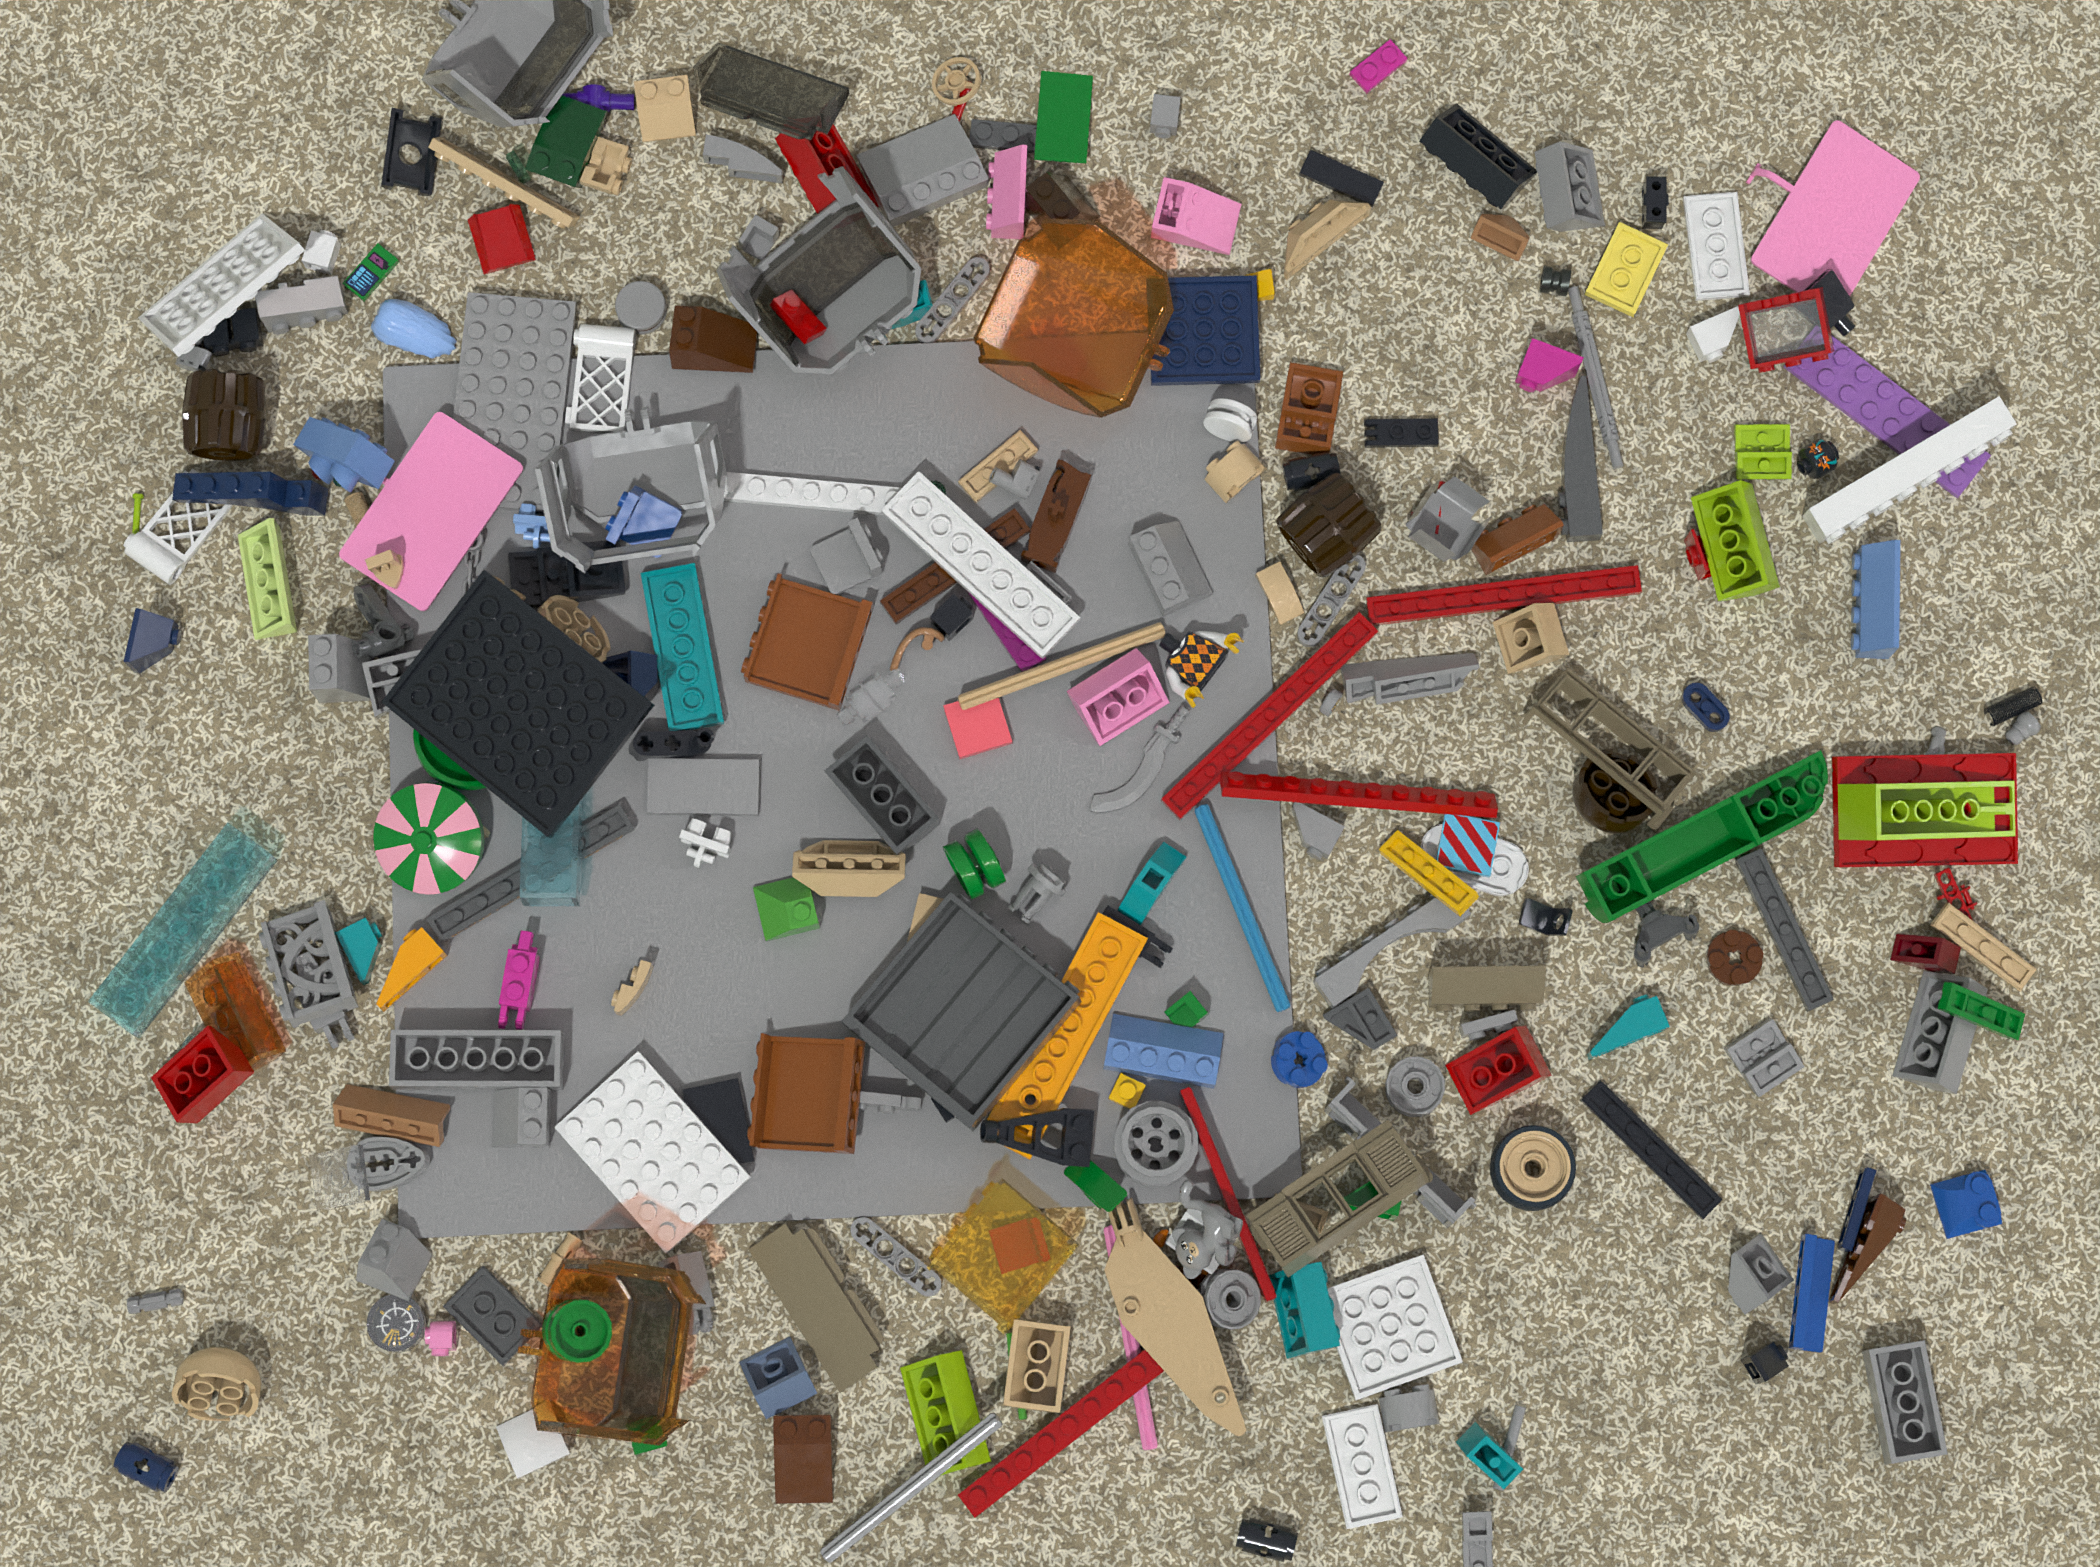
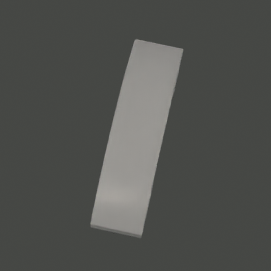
M1491 1511L1462 1512L1463 1567H1493Z

